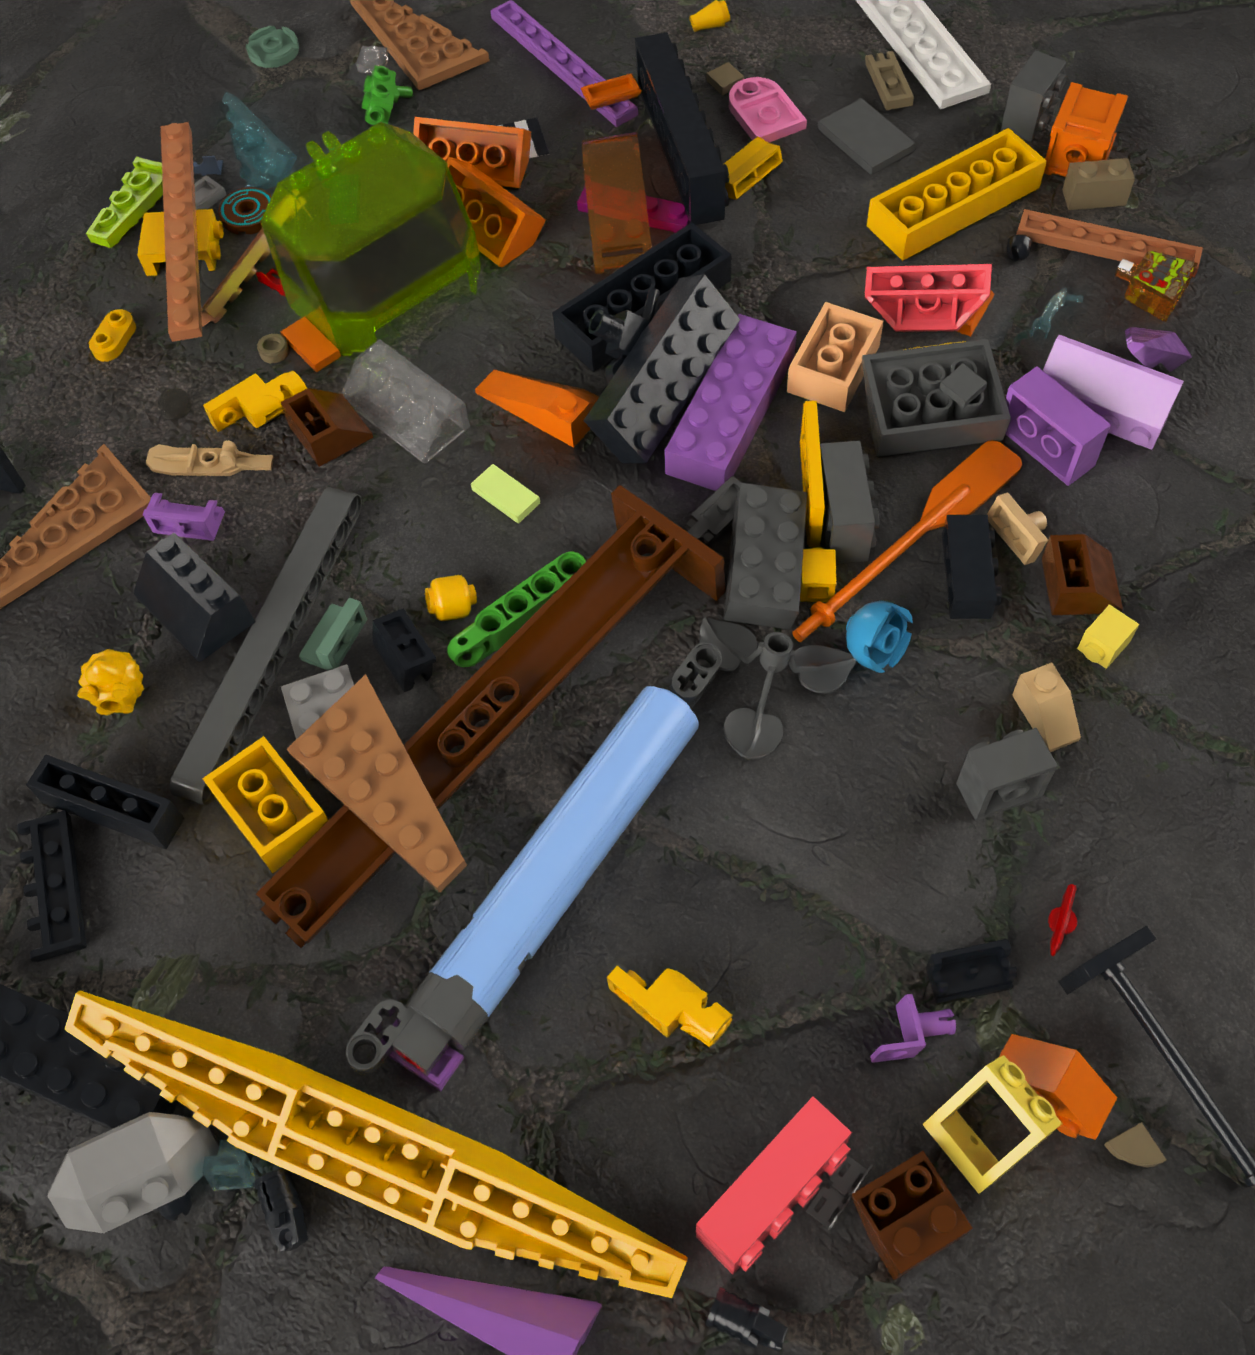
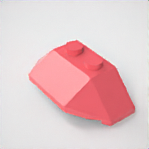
M992 264L867 267L865 299L895 332L958 331L990 297Z

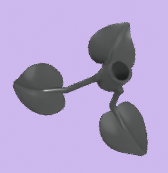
M704 616L701 623L699 643L710 642L721 650L723 660L719 667L720 670L733 671L739 667L741 661L745 664H750L760 655V663L767 671L757 712L750 708H738L730 712L724 722L723 730L727 742L741 757L746 759H760L768 756L776 750L782 740L783 725L781 720L774 715L763 714L774 673L784 670L789 662L791 671L793 673H800L799 680L805 688L824 694L838 690L845 683L857 662L850 653L825 646L807 645L794 651L792 650L793 643L790 637L781 632L768 634L764 642H760L757 648L756 637L744 626L732 622L718 621Z

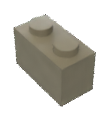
M1128 158L1070 163L1062 189L1068 210L1126 206L1135 177Z

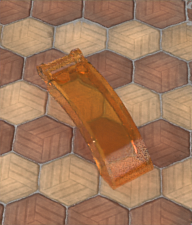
M637 132L582 140L584 179L596 274L605 273L604 270L621 268L652 248ZM643 248V252L605 258H603L602 254Z

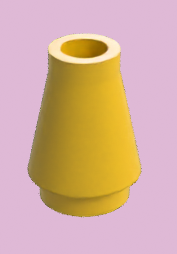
M714 0L697 13L689 16L694 32L723 27L726 22L730 21V14L725 0Z

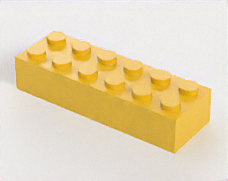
M1007 128L870 199L867 227L904 261L1039 189L1047 160L1010 128Z

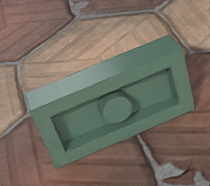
M349 597L343 607L331 604L300 652V659L327 671L339 667L367 621L362 603Z

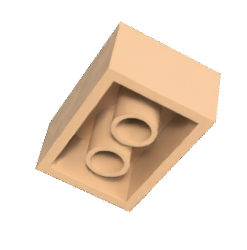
M825 302L789 366L787 393L811 401H817L819 404L845 412L864 377L862 355L875 354L880 346L884 321Z

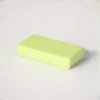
M494 464L471 483L472 491L518 524L540 504V497Z

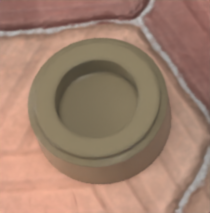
M268 334L262 337L257 344L259 355L266 363H279L289 355L290 349L287 340L280 334Z

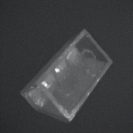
M379 339L357 356L341 394H343L354 410L424 464L470 427L464 401Z

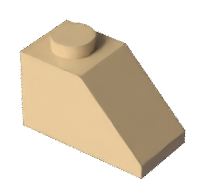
M1053 663L1021 674L1012 696L1032 729L1037 728L1049 751L1052 752L1079 741L1081 735L1071 691Z

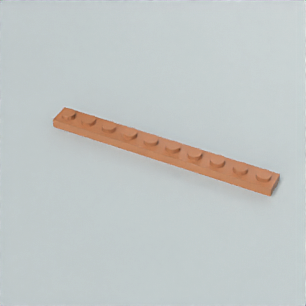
M188 122L160 126L168 334L172 342L203 337L192 131Z

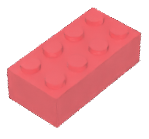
M812 1096L696 1223V1238L732 1275L740 1267L747 1272L763 1254L762 1250L765 1246L762 1242L766 1237L770 1235L775 1240L792 1221L790 1218L794 1213L791 1209L797 1203L804 1208L819 1191V1186L823 1182L820 1177L823 1173L826 1172L829 1176H832L847 1159L846 1155L851 1150L847 1143L852 1132Z

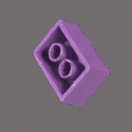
M1037 366L1009 386L1006 403L1011 420L1005 434L1067 486L1071 485L1096 465L1111 426L1100 414L1095 413L1080 401L1076 395L1071 394L1056 382L1052 376L1047 375Z

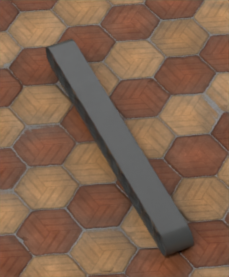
M327 487L323 491L255 619L256 622L252 624L170 781V793L173 796L205 806L209 805L215 798L202 778L237 755L359 517L362 507V499L359 494L332 487Z

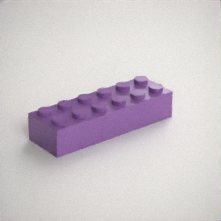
M738 314L740 321L713 360L665 449L666 475L714 491L719 489L731 476H734L795 357L797 331Z

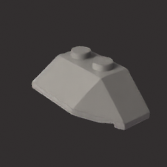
M148 1112L68 1149L47 1196L66 1228L106 1233L184 1196L223 1155V1149L210 1126L207 1128L195 1119L180 1115Z

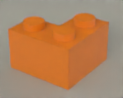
M1011 1034L999 1057L1004 1055L1010 1062L1016 1064L1022 1070L1026 1081L1034 1091L1052 1105L1056 1116L1063 1123L1057 1130L1072 1138L1081 1135L1096 1140L1117 1100V1096L1077 1050Z

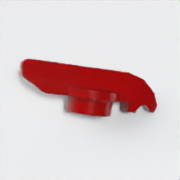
M1074 884L1068 885L1061 907L1053 909L1048 916V924L1053 932L1050 941L1051 956H1055L1059 951L1064 935L1072 933L1077 926V917L1071 910L1077 889Z

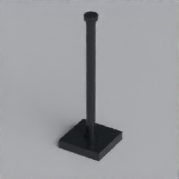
M1144 926L1059 980V984L1068 995L1099 975H1102L1105 981L1110 979L1245 1174L1243 1180L1248 1187L1254 1186V1157L1123 971L1126 967L1122 961L1156 940L1148 926Z

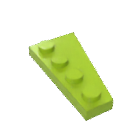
M140 157L135 158L133 161L134 170L132 173H125L121 179L124 185L120 191H113L109 197L111 201L110 206L101 209L86 232L92 243L112 248L120 242L121 238L131 227L138 223V220L144 213L156 204V201L163 195L162 163Z

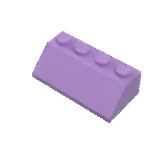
M1058 335L1043 368L1047 375L1052 376L1056 382L1071 394L1076 395L1080 401L1111 424L1108 433L1151 450L1167 421L1184 382L1183 380L1062 335Z

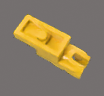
M293 370L279 375L266 384L255 373L203 406L212 426L218 432L234 424L244 416L257 429L280 414H284L280 402L307 389L301 377Z
M618 965L607 976L609 989L667 1038L681 1023L680 1029L711 1047L723 1035L733 1020L731 1018L733 1015L717 1002L713 1003L710 1007H706L708 993L701 990L678 971L667 968L648 990L645 989L647 984L637 973L632 970L626 973Z

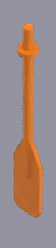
M990 440L981 445L932 488L920 521L826 603L821 601L814 603L810 608L812 615L792 632L793 637L797 641L802 642L820 625L830 627L836 620L834 615L836 611L927 531L943 527L947 515H972L1019 473L1022 467L1021 458L999 441Z

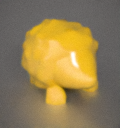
M107 649L93 654L89 661L81 666L82 675L78 682L82 688L78 691L77 696L88 700L92 705L96 706L98 714L110 715L119 712L129 714L134 710L136 700L142 695L144 687L142 684L143 674L139 671V665L136 664V660L132 658L130 653Z

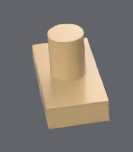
M1008 492L998 495L987 514L988 522L1024 565L1035 562L1048 542L1046 536L1041 532L1047 526L1046 516L1041 511L1026 514Z

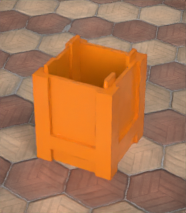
M1071 82L1052 126L1051 139L1045 157L1047 162L1044 174L1052 176L1053 173L1066 177L1070 163L1107 160L1117 135L1115 131L1126 106L1128 96L1119 93L1113 95L1084 88L1082 84Z

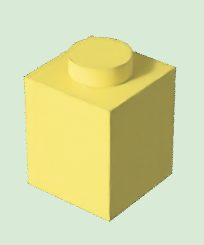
M1109 604L1085 631L1077 649L1087 659L1107 669L1131 642L1139 624Z

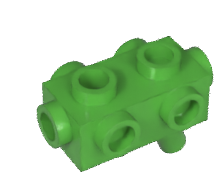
M375 65L372 75L366 76L362 109L366 110V122L371 125L387 128L393 103H397L399 97L411 98L413 90L411 86H396V72L384 66Z

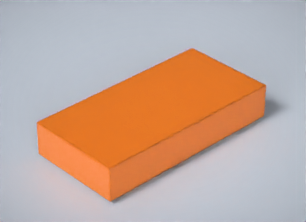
M305 316L280 331L281 335L286 338L287 343L316 373L341 357L339 349Z

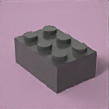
M860 441L820 444L825 505L822 528L826 549L836 550V564L868 561L870 548L876 546L875 529L879 528L880 524L878 508H872L871 502L874 500V484L872 480H867L866 475L869 473L868 454L862 453Z

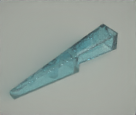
M225 92L222 101L229 108L226 118L233 125L230 135L236 159L242 162L243 168H241L239 173L240 177L246 179L247 185L244 188L256 187L267 190L286 182L297 156L235 95Z

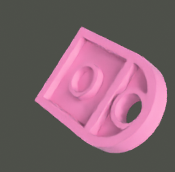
M762 77L746 78L737 82L729 92L730 112L752 140L759 136L770 143L806 129L807 119L783 89L770 79Z

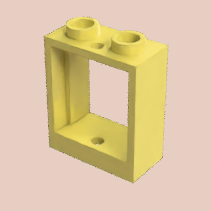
M1003 1055L986 1065L922 1125L976 1192L980 1194L1063 1123L1056 1116L1052 1105L1045 1098L1039 1096L1028 1084L1022 1070ZM988 1082L1031 1132L1027 1138L1000 1161L995 1158L957 1111Z

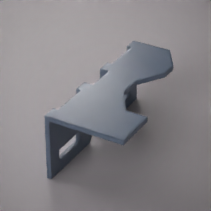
M202 156L203 162L201 164L193 162L194 174H201L202 176H206V174L221 175L223 160H216L215 156Z

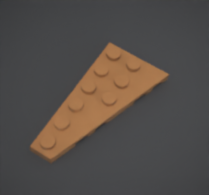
M350 0L354 9L419 91L490 61L489 53L486 50L473 48L471 42L465 38L462 40L452 36L451 30L423 14L421 16L415 15L412 8L407 5L402 7L396 4L394 0Z
M104 443L97 450L98 456L91 464L87 465L85 463L77 471L79 476L70 486L62 487L29 522L31 525L29 530L22 537L16 536L9 543L11 549L0 559V609L143 517L144 509H147L151 497Z
M365 674L286 750L441 893L467 864Z

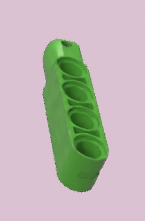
M574 551L560 555L483 609L476 616L474 623L455 635L447 646L449 658L457 666L470 667L475 666L491 653L498 651L573 575L569 573L576 572L586 562L584 556ZM520 609H523V610H524V611H521V612H514V611L520 610ZM492 628H497L495 631L488 632ZM464 654L472 655L470 660H464L462 656Z

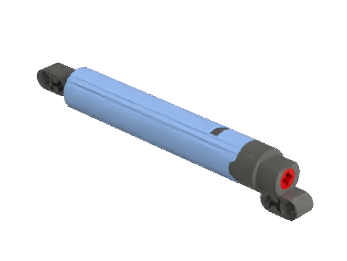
M710 642L697 644L674 673L668 690L655 686H646L640 692L474 912L471 922L467 923L463 930L455 937L406 1004L403 1005L395 999H387L374 1007L346 1046V1057L349 1066L354 1072L360 1075L375 1073L393 1051L401 1059L425 1076H428L450 1045L462 1051L468 1047L520 975L525 966V961L531 959L698 730L699 722L691 708L695 706L712 683L722 663L721 650L715 644ZM697 660H705L711 667L704 668L697 663ZM690 679L693 682L691 689L686 690V692L681 691ZM396 1013L399 1025L395 1027L390 1024L385 1029L382 1037L383 1041L387 1043L383 1045L369 1031L373 1030L378 1035L384 1026L382 1016L385 1014L391 1017ZM364 1044L373 1046L377 1052L375 1058L370 1063L360 1064L355 1061L354 1053L359 1046Z

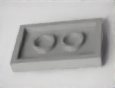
M347 664L281 686L296 739L354 686ZM305 769L309 780L314 779L315 777Z

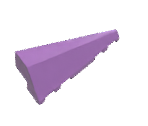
M1130 327L1125 330L1126 346L1133 356L1145 367L1152 369L1161 363L1171 372L1192 358L1175 332Z
M386 1266L375 1277L379 1282L506 1355H577L581 1344H584L602 1307V1304L596 1301Z

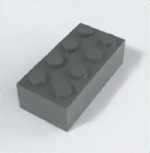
M748 483L740 484L734 503L723 620L791 630L799 612L807 492Z

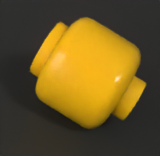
M462 575L435 578L431 581L430 588H425L429 614H434L439 621L468 617L471 605L477 603L474 585H468Z

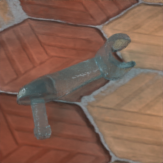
M1067 288L1060 289L1049 300L1042 316L1033 321L1029 332L1030 337H1033L1035 329L1040 328L1045 332L1044 339H1046L1051 328L1050 322L1057 310L1064 305L1065 300L1080 303L1083 301V296L1066 294Z

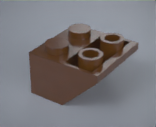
M307 388L280 402L289 427L318 467L373 438L372 432L343 394Z
M1085 534L1050 535L1042 556V563L1051 614H1101L1109 604L1122 612L1123 608L1111 552Z
M924 1151L911 1157L851 1195L868 1237L894 1281L957 1242L973 1229Z

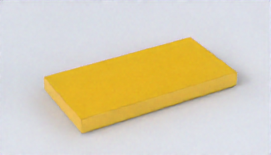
M805 401L803 403L800 455L803 492H807L806 544L808 547H820L825 505L817 401Z

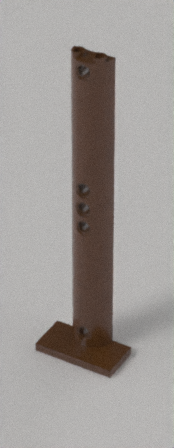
M619 485L611 493L617 531L404 744L437 809L439 810L671 569L717 601L725 593L724 557ZM646 553L652 554L651 556H642ZM513 695V698L509 701L500 702L502 697ZM481 720H489L483 727H474ZM464 745L461 751L450 753L453 747ZM343 805L256 893L265 903L260 910L276 925L282 919L290 927L285 934L302 949L348 904L396 852L350 809ZM307 903L305 910L301 914L293 916V912L298 905Z

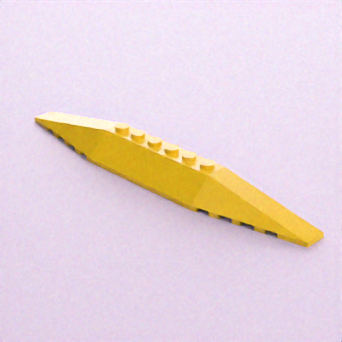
M78 991L75 994L64 1030L105 1058L112 1056L126 1066L125 1072L137 1080L144 1078L162 1090L160 1096L171 1103L176 1100L194 1112L192 1117L207 1128L213 1125L229 1136L227 1141L233 1146L461 1248L472 1250L474 1246L495 1251V1256L514 1260V1257L518 1256L539 1261L538 1266L552 1270L554 1266L579 1271L578 1276L598 1280V1277L601 1276L618 1280V1286L668 1298L673 1297L686 1265L687 1256L506 1154L280 1055L83 991Z

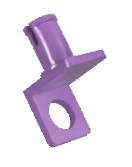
M906 994L896 1005L904 1042L879 1046L870 1056L871 1061L874 1063L913 1058L926 1046L924 1037L945 1034L953 1035L956 1032V1021L947 1020V1018L954 1016L952 1010L948 1008L940 1011L919 1013L916 1009L913 995Z

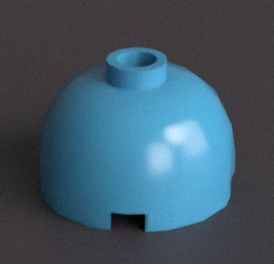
M875 601L865 604L849 618L846 625L847 648L855 661L879 673L885 672L882 668L887 664L893 668L904 655L911 639L912 633L906 631L907 621L913 623L909 610L891 602Z

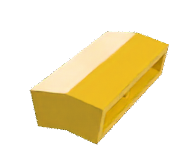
M757 136L724 164L728 168L729 182L725 183V188L728 192V197L737 200L781 164L783 159L780 146L768 143Z

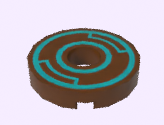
M246 187L232 191L224 197L219 205L218 214L223 226L230 232L238 234V231H245L246 235L260 232L276 211V205L271 194L264 189ZM246 210H252L251 212L243 213Z

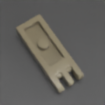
M886 52V59L883 53H877L876 61L872 54L866 55L865 63L885 109L892 110L913 106V93L894 52Z

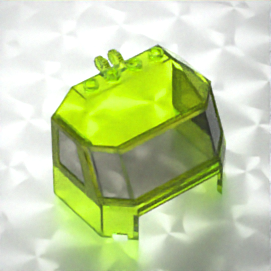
M383 122L370 127L342 145L331 132L323 133V142L330 150L327 154L313 140L306 143L307 151L315 161L278 182L260 221L289 306L301 318L305 316L339 349L341 356H352L353 352H368L369 356L381 357L375 331L466 273L468 274L470 290L475 295L477 293V278L481 269L477 238L447 162L412 132Z

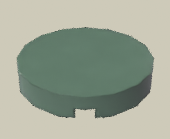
M275 26L258 29L248 38L249 43L246 44V51L250 61L264 68H275L292 61L299 53L298 39L295 33L287 27H282V30L276 29Z

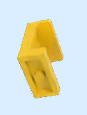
M213 209L196 210L198 260H204L208 270L215 271L216 262L221 258L219 240L224 235L221 221H217ZM164 212L144 213L137 256L146 276L158 275L160 262H166Z

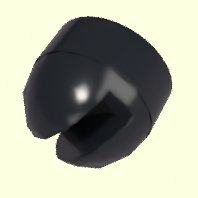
M1025 235L1011 236L1007 243L1009 258L1013 261H1018L1019 258L1021 260L1026 259L1031 252L1032 240Z
M188 1191L184 1196L157 1209L167 1220L177 1221L178 1215L182 1212L185 1216L189 1214L192 1206L191 1194Z

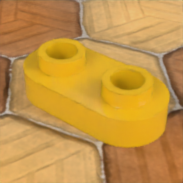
M117 309L109 312L104 317L89 341V348L97 360L102 362L112 361L122 353L136 330V323L131 313L124 309Z

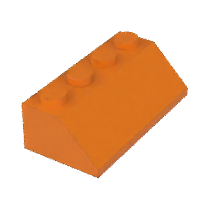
M414 117L411 176L439 179L448 158L452 157L471 163L500 186L520 188L529 162L531 131L522 128Z
M452 157L448 158L425 207L428 212L499 267H504L531 248L546 221L545 218L474 165Z

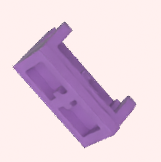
M154 493L147 509H144L143 516L153 533L165 535L175 533L180 537L211 541L215 540L225 513L223 507L216 506L217 500H209L206 507L170 503L164 499L161 500L162 493Z

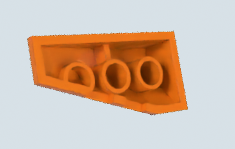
M493 370L475 389L476 394L573 448L590 430V427L583 420L599 398V396L586 389L499 370Z

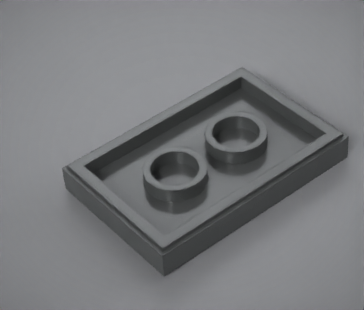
M862 98L818 121V130L870 175L915 151L916 143Z

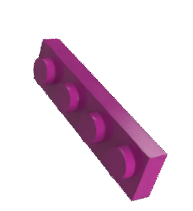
M586 183L577 201L578 211L671 232H678L690 224L682 203Z

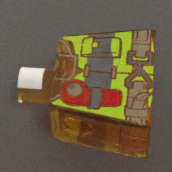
M1148 251L1139 265L1122 259L1115 276L1129 282L1124 296L1127 301L1166 322L1188 288L1198 263L1156 251Z

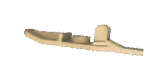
M228 440L223 442L222 448H197L195 444H192L191 448H177L159 444L149 449L146 465L152 472L171 476H232L243 470H272L274 456L254 455L238 451L236 444Z

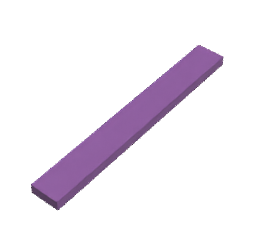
M509 0L491 10V18L583 99L585 97L581 87L605 81L602 76L513 0ZM629 99L596 109L616 127L638 115V107Z

